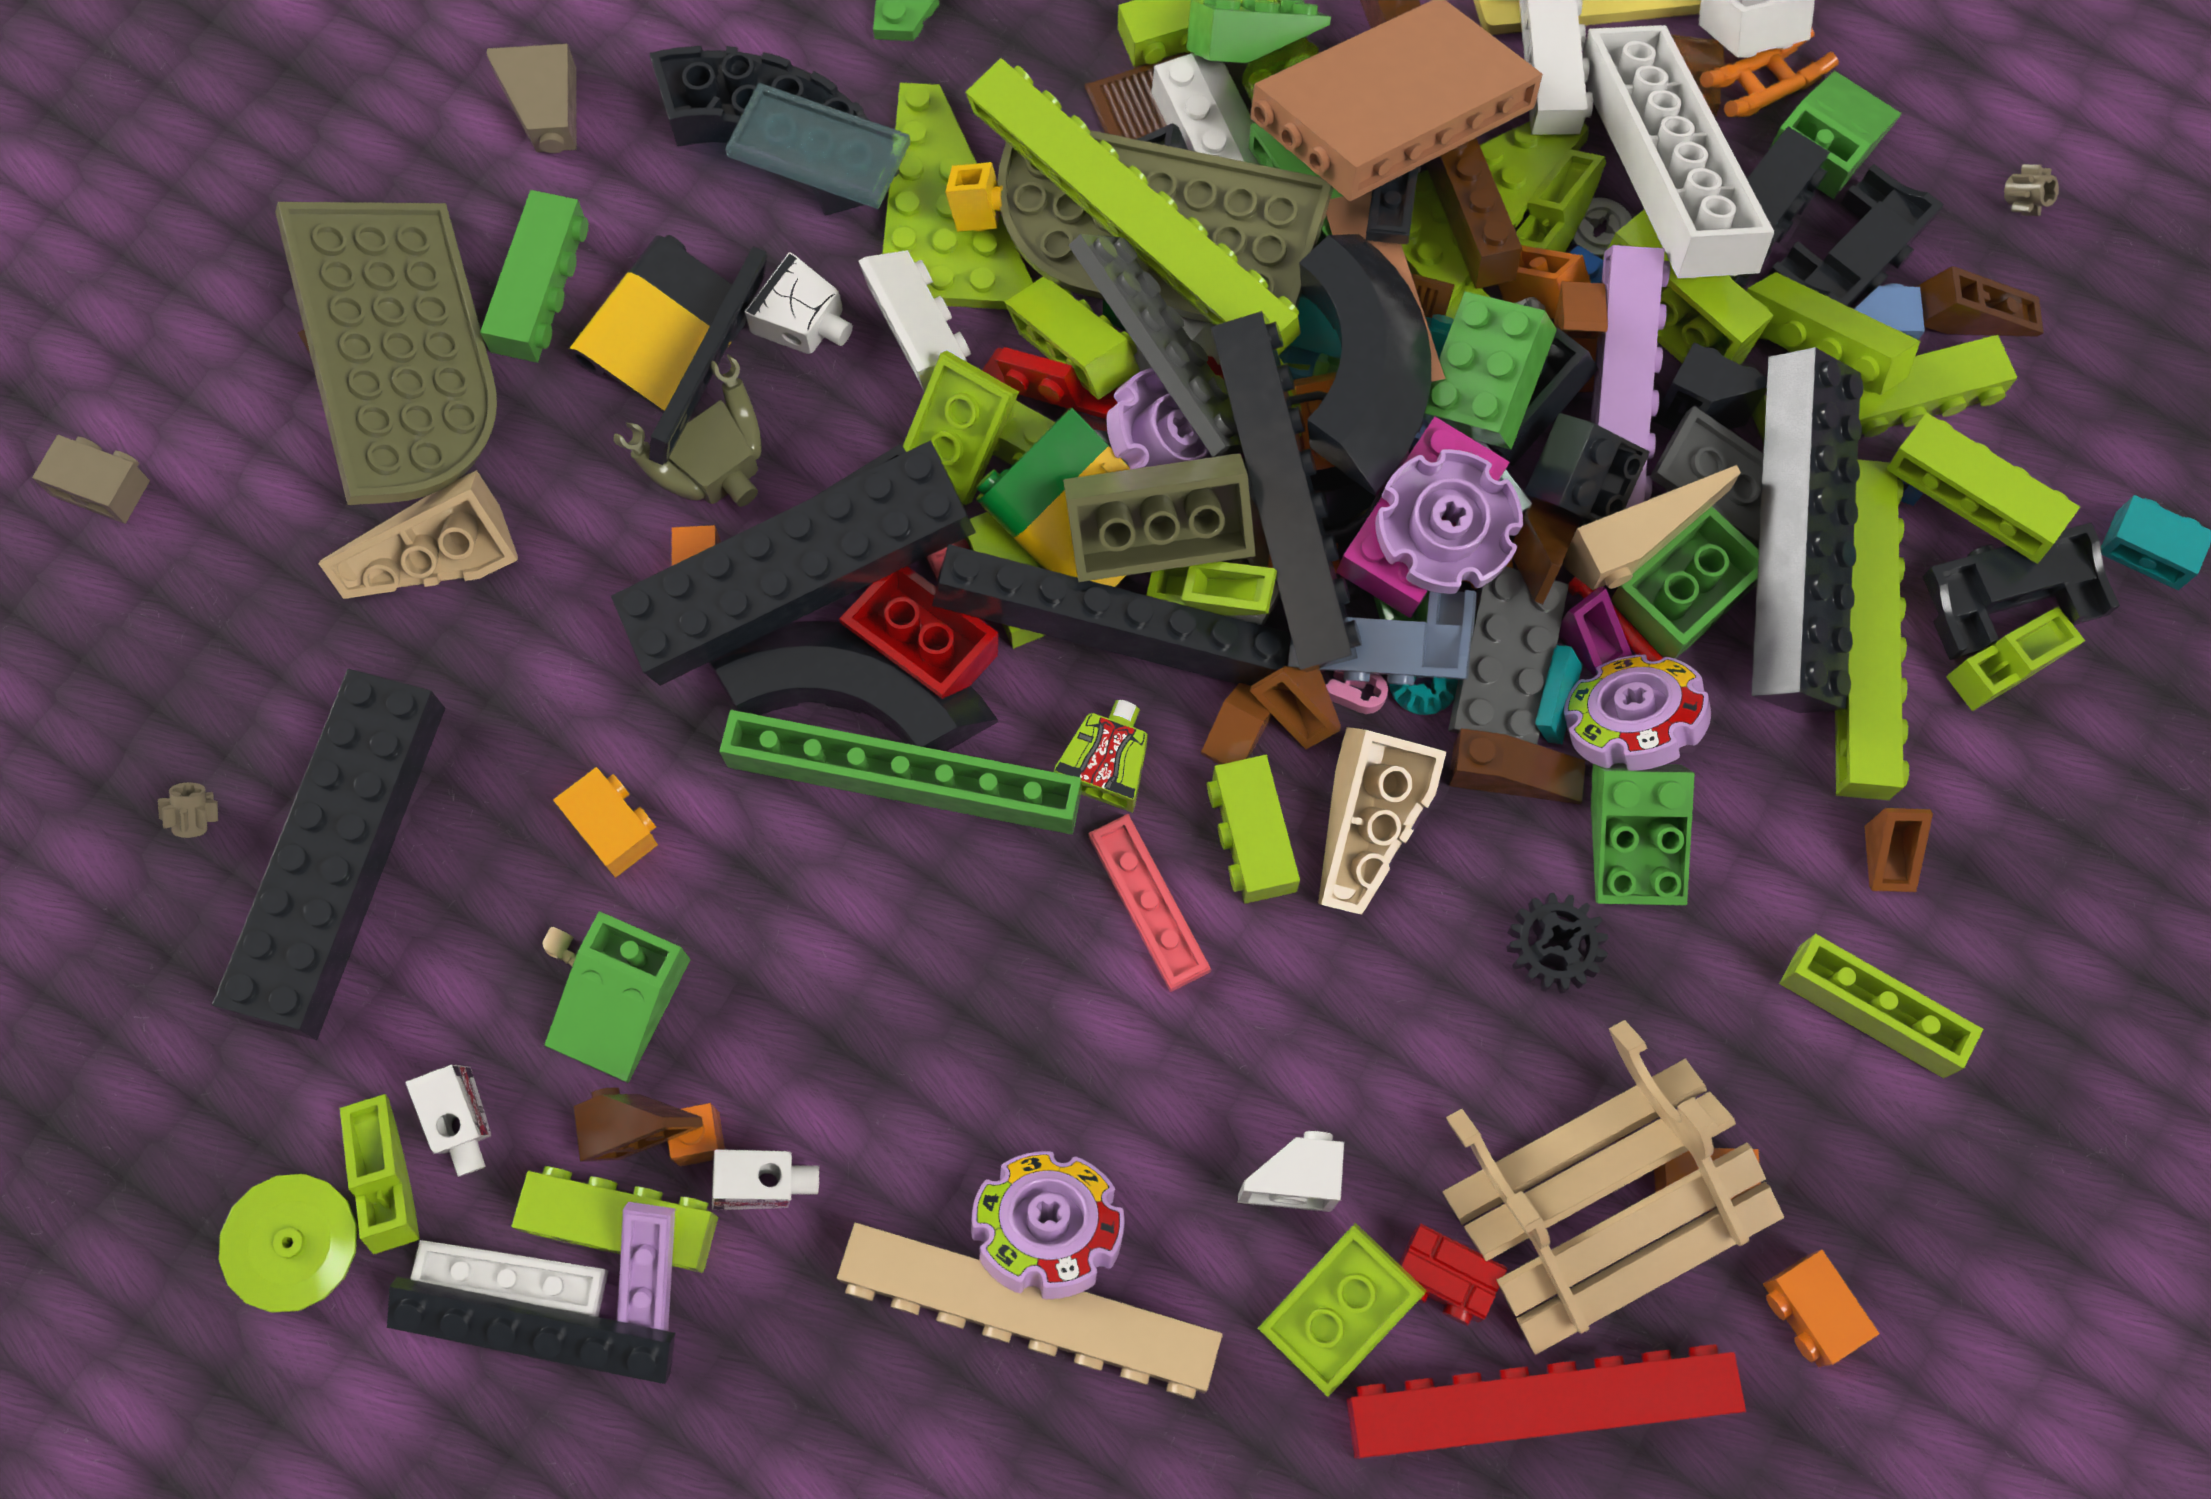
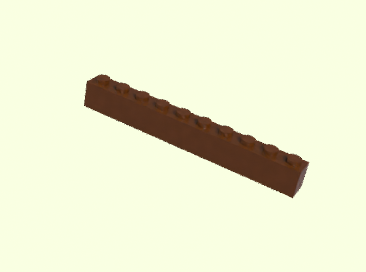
M1360 0L1371 29L1421 6L1419 0ZM1474 138L1425 163L1474 287L1478 289L1515 281L1522 246L1478 140Z

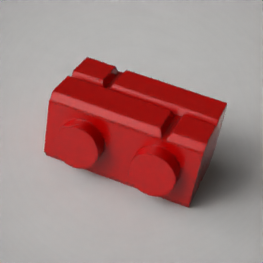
M1421 1223L1413 1231L1404 1254L1399 1261V1265L1427 1290L1418 1302L1425 1304L1427 1298H1430L1445 1306L1442 1312L1445 1316L1466 1326H1469L1471 1320L1479 1323L1486 1318L1496 1292L1500 1287L1497 1279L1505 1276L1508 1268L1492 1259L1485 1261L1480 1253Z

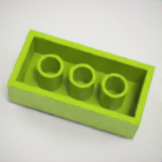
M1644 209L1615 233L1607 249L1612 245L1649 248L1663 247ZM1664 253V261H1669L1666 253ZM1670 264L1668 284L1661 289L1660 304L1666 305V321L1663 330H1658L1657 342L1682 364L1693 343H1697L1703 347L1714 348L1723 357L1741 365L1774 315L1761 302L1754 299L1732 280L1729 275L1677 278Z

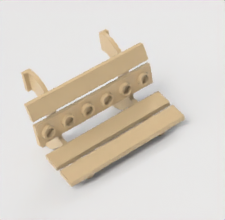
M1626 1020L1609 1028V1031L1623 1062L1637 1085L1501 1160L1494 1162L1480 1132L1463 1109L1446 1117L1449 1125L1463 1145L1471 1147L1483 1168L1479 1172L1442 1191L1460 1223L1463 1225L1499 1204L1505 1203L1465 1225L1464 1228L1485 1261L1492 1259L1528 1238L1532 1241L1539 1255L1536 1259L1497 1279L1515 1316H1518L1558 1294V1296L1516 1318L1535 1355L1576 1332L1582 1334L1588 1331L1590 1324L1735 1244L1739 1246L1749 1242L1748 1237L1784 1218L1776 1198L1766 1182L1759 1184L1732 1200L1730 1199L1766 1179L1752 1147L1745 1143L1712 1161L1710 1156L1714 1152L1711 1138L1736 1125L1734 1117L1711 1092L1695 1099V1097L1707 1090L1705 1084L1686 1059L1651 1077L1639 1054L1647 1049L1646 1044ZM1658 1117L1661 1118V1119H1659V1120H1657V1121L1651 1123L1650 1125H1648V1126H1646V1127L1640 1129L1639 1131H1637V1132H1635V1133L1629 1135L1628 1137H1626V1138L1620 1140L1619 1142H1617V1143H1615V1144L1609 1146L1608 1148H1606V1149H1604V1150L1598 1152L1597 1154H1595V1155H1593V1156L1587 1158L1586 1160H1584V1161H1582V1162L1576 1164L1575 1166H1573V1167L1567 1169L1566 1171H1564V1172H1562V1173L1556 1175L1555 1177H1553V1178H1551V1179L1545 1181L1544 1183H1542V1184H1540V1185L1534 1187L1533 1189H1531V1190H1529V1191L1523 1193V1191H1525V1190L1531 1188L1532 1186H1534V1185L1540 1183L1541 1181H1543V1180H1545V1179L1551 1177L1552 1175H1554V1174H1556V1173L1562 1171L1563 1169H1565V1168H1567V1167L1573 1165L1574 1163H1576V1162L1582 1160L1583 1158H1585V1157H1587V1156L1593 1154L1594 1152H1596V1151H1598V1150L1604 1148L1605 1146H1607V1145H1609V1144L1615 1142L1616 1140H1618V1139H1620V1138L1626 1136L1627 1134H1629V1133L1635 1131L1636 1129H1638V1128H1640V1127L1646 1125L1647 1123H1649V1122H1651V1121L1657 1119ZM1688 1150L1693 1155L1699 1168L1698 1170L1556 1248L1550 1249V1238L1546 1228ZM1717 1206L1716 1209L1710 1211L1709 1213L1690 1222L1689 1224L1681 1227L1680 1229L1670 1233L1669 1235L1661 1238L1660 1240L1650 1244L1649 1246L1641 1249L1640 1251L1630 1255L1629 1257L1621 1260L1620 1262L1610 1266L1609 1268L1601 1271L1600 1273L1590 1277L1589 1279L1581 1282L1580 1284L1570 1288V1286L1580 1282L1581 1280L1589 1277L1590 1275L1600 1271L1601 1269L1609 1266L1610 1264L1620 1260L1621 1258L1629 1255L1630 1253L1640 1249L1641 1247L1649 1244L1650 1242L1660 1238L1661 1236L1669 1233L1670 1231L1678 1228L1679 1226L1689 1222L1690 1220L1698 1217L1699 1215Z

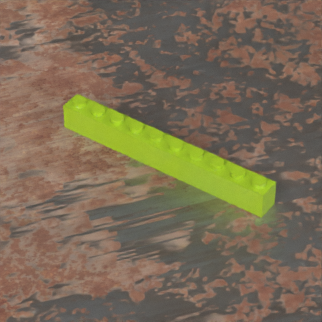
M1000 58L966 91L974 114L1114 237L1126 239L1134 247L1137 257L1211 323L1218 325L1262 311L1270 323L1276 321L1279 326L1284 347L1277 349L1278 355L1301 334L1298 319L1299 311L1285 296L1277 298L1268 290L1267 282L1258 272L1253 269L1247 272L1237 263L1236 255L1228 246L1223 243L1216 245L1207 237L1206 229L1194 217L1186 219L1177 211L1176 203L1164 191H1160L1157 194L1150 188L1147 178L1138 168L1133 165L1127 168L1120 162L1119 155L1105 140L1097 142L1090 136V130L1086 124L1076 115L1072 117L1067 116L1061 110L1062 107L1058 100L1049 91L1044 90L1041 93L1036 89L1030 76L1020 66L1016 65L1012 68Z

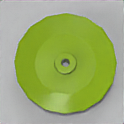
M306 1174L277 1175L252 1187L231 1208L221 1230L219 1263L227 1285L246 1304L270 1313L301 1311L322 1301L347 1275L356 1254L357 1223L348 1200L326 1181Z

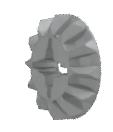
M1592 198L1589 208L1572 239V245H1580L1602 259L1615 233L1632 220L1629 212L1613 200ZM1607 220L1605 233L1603 232L1600 237H1594V227Z

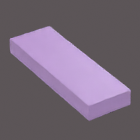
M628 1202L624 1207L617 1321L668 1331L675 1208Z

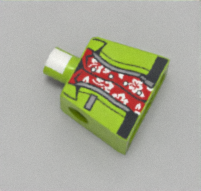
M1116 700L1109 718L1089 713L1058 761L1054 772L1081 777L1082 795L1133 813L1148 735L1146 732L1134 728L1140 709L1128 701Z

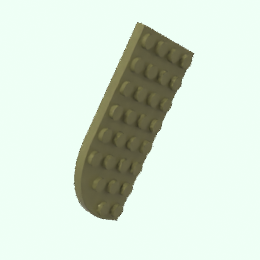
M1090 130V136L1097 142L1105 140L1115 149L1119 155V161L1127 168L1131 165L1138 168L1147 178L1148 186L1157 194L1160 191L1168 194L1176 203L1177 211L1186 219L1194 217L1206 229L1207 237L1216 245L1223 243L1228 246L1236 255L1237 263L1247 272L1250 269L1258 272L1267 282L1268 290L1277 298L1285 296L1298 309L1300 297L1302 296L1299 262L1317 246L1334 189L1330 184L1317 176ZM1006 142L999 166L998 186H1003L1001 191L1002 207H1000V211L1014 245L1032 268L1046 279L1055 282L1058 286L1069 291L1105 300L1068 245L1080 234L1113 235ZM1138 257L1136 258L1143 271L1152 275L1161 288L1159 294L1168 306L1174 308L1181 317L1211 323Z
M278 202L275 213L347 505L409 501L425 497L446 488L461 478L482 454L491 435L497 409L494 377L483 337L480 334V326L446 203Z

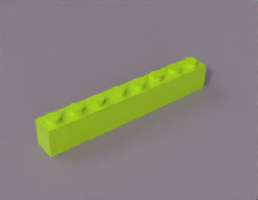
M1857 460L1860 467V477L1856 482L1855 502L1858 508V519L1854 524L1856 562L1852 571V588L1855 601L1851 609L1850 618L1853 645L1849 652L1848 665L1851 689L1847 695V710L1835 711L1836 796L1890 800L1906 786L1909 778V764L1903 760V745L1908 737V722L1906 719H1902V704L1907 696L1908 685L1906 678H1902L1901 663L1905 659L1907 650L1906 639L1901 637V622L1905 616L1906 601L1904 597H1900V582L1904 577L1905 561L1903 557H1899V543L1904 534V520L1898 518V504L1903 496V481L1886 470L1890 462Z

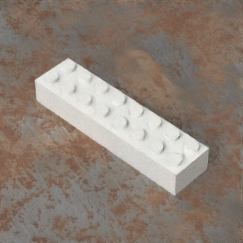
M1666 25L1589 29L1582 58H1588L1589 77L1585 85L1588 92L1592 93L1597 111L1660 243L1665 248V253L1677 278L1760 273L1774 235V230Z

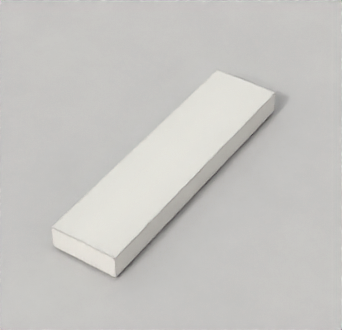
M420 1240L411 1279L599 1317L608 1270Z

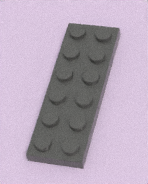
M1080 234L1068 246L1211 455L1217 457L1244 453L1225 380L1214 374L1207 364L1208 356L1205 350L1187 335L1183 329L1184 321L1180 314L1165 303L1159 294L1161 288L1155 278L1143 271L1136 260L1137 253L1134 247L1121 237Z

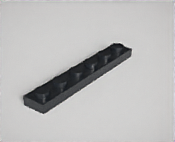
M396 1277L389 1287L387 1328L661 1384H666L671 1374L675 1332L402 1277Z

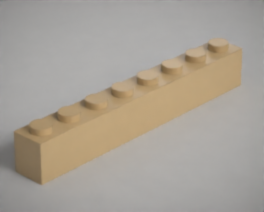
M854 1223L837 1276L841 1283L847 1284L846 1294L868 1301H873L875 1293L893 1298L892 1308L918 1315L920 1307L939 1312L936 1321L960 1329H964L966 1321L984 1326L982 1335L1006 1343L1010 1342L1011 1335L1030 1340L1028 1349L1055 1357L1057 1349L1076 1354L1075 1364L1101 1371L1103 1363L1122 1368L1121 1378L1136 1383L1148 1385L1150 1377L1168 1382L1167 1392L1194 1399L1196 1391L1201 1393L1207 1392L1222 1338V1333L1084 1291L1065 1298L1043 1299L1039 1288L1028 1286L1019 1294L996 1281L978 1259L859 1223Z

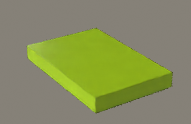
M944 351L939 355L904 441L903 448L908 452L931 440L961 502L967 505L974 499L977 491L976 486L982 480L1019 391L949 351Z
M1354 1223L1258 1329L1329 1397L1427 1290L1362 1228Z

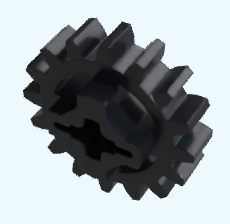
M1550 893L1546 897L1545 905L1537 897L1533 898L1528 904L1530 912L1521 908L1515 915L1520 924H1512L1507 932L1512 937L1517 938V940L1510 942L1506 947L1507 952L1518 953L1519 958L1512 965L1513 968L1520 969L1525 967L1529 971L1524 980L1526 983H1530L1536 977L1541 979V991L1544 992L1549 989L1552 983H1556L1560 994L1565 993L1569 989L1570 981L1578 989L1582 988L1587 983L1585 975L1594 978L1600 971V968L1594 962H1603L1608 954L1603 949L1598 948V946L1608 940V934L1597 933L1595 929L1603 920L1601 917L1589 919L1586 914L1589 911L1590 905L1585 903L1579 909L1574 907V897L1570 894L1563 903H1558L1555 893ZM1558 916L1567 918L1572 922L1559 919ZM1532 924H1534L1535 928L1533 930L1537 939L1534 945L1529 947L1528 935ZM1571 937L1563 948L1558 945L1544 949L1551 938L1557 941ZM1585 939L1586 952L1581 962L1580 958L1582 956L1578 951L1579 943ZM1541 963L1553 966L1557 969V971L1549 969L1543 966Z

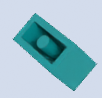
M2133 495L2115 513L2101 545V555L2179 591L2198 575L2211 544V530L2201 526L2198 521L2192 518L2182 517L2162 508L2151 499Z

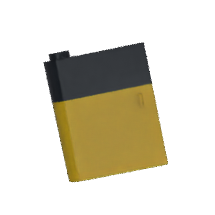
M656 235L568 349L570 356L584 369L597 376H602L606 372L663 413L732 286L731 283L686 252L687 249L683 243L671 235H666L665 237ZM746 314L744 315L738 329L736 330L729 346L736 338V336L739 334V332L742 330V328L745 326V324L748 322Z

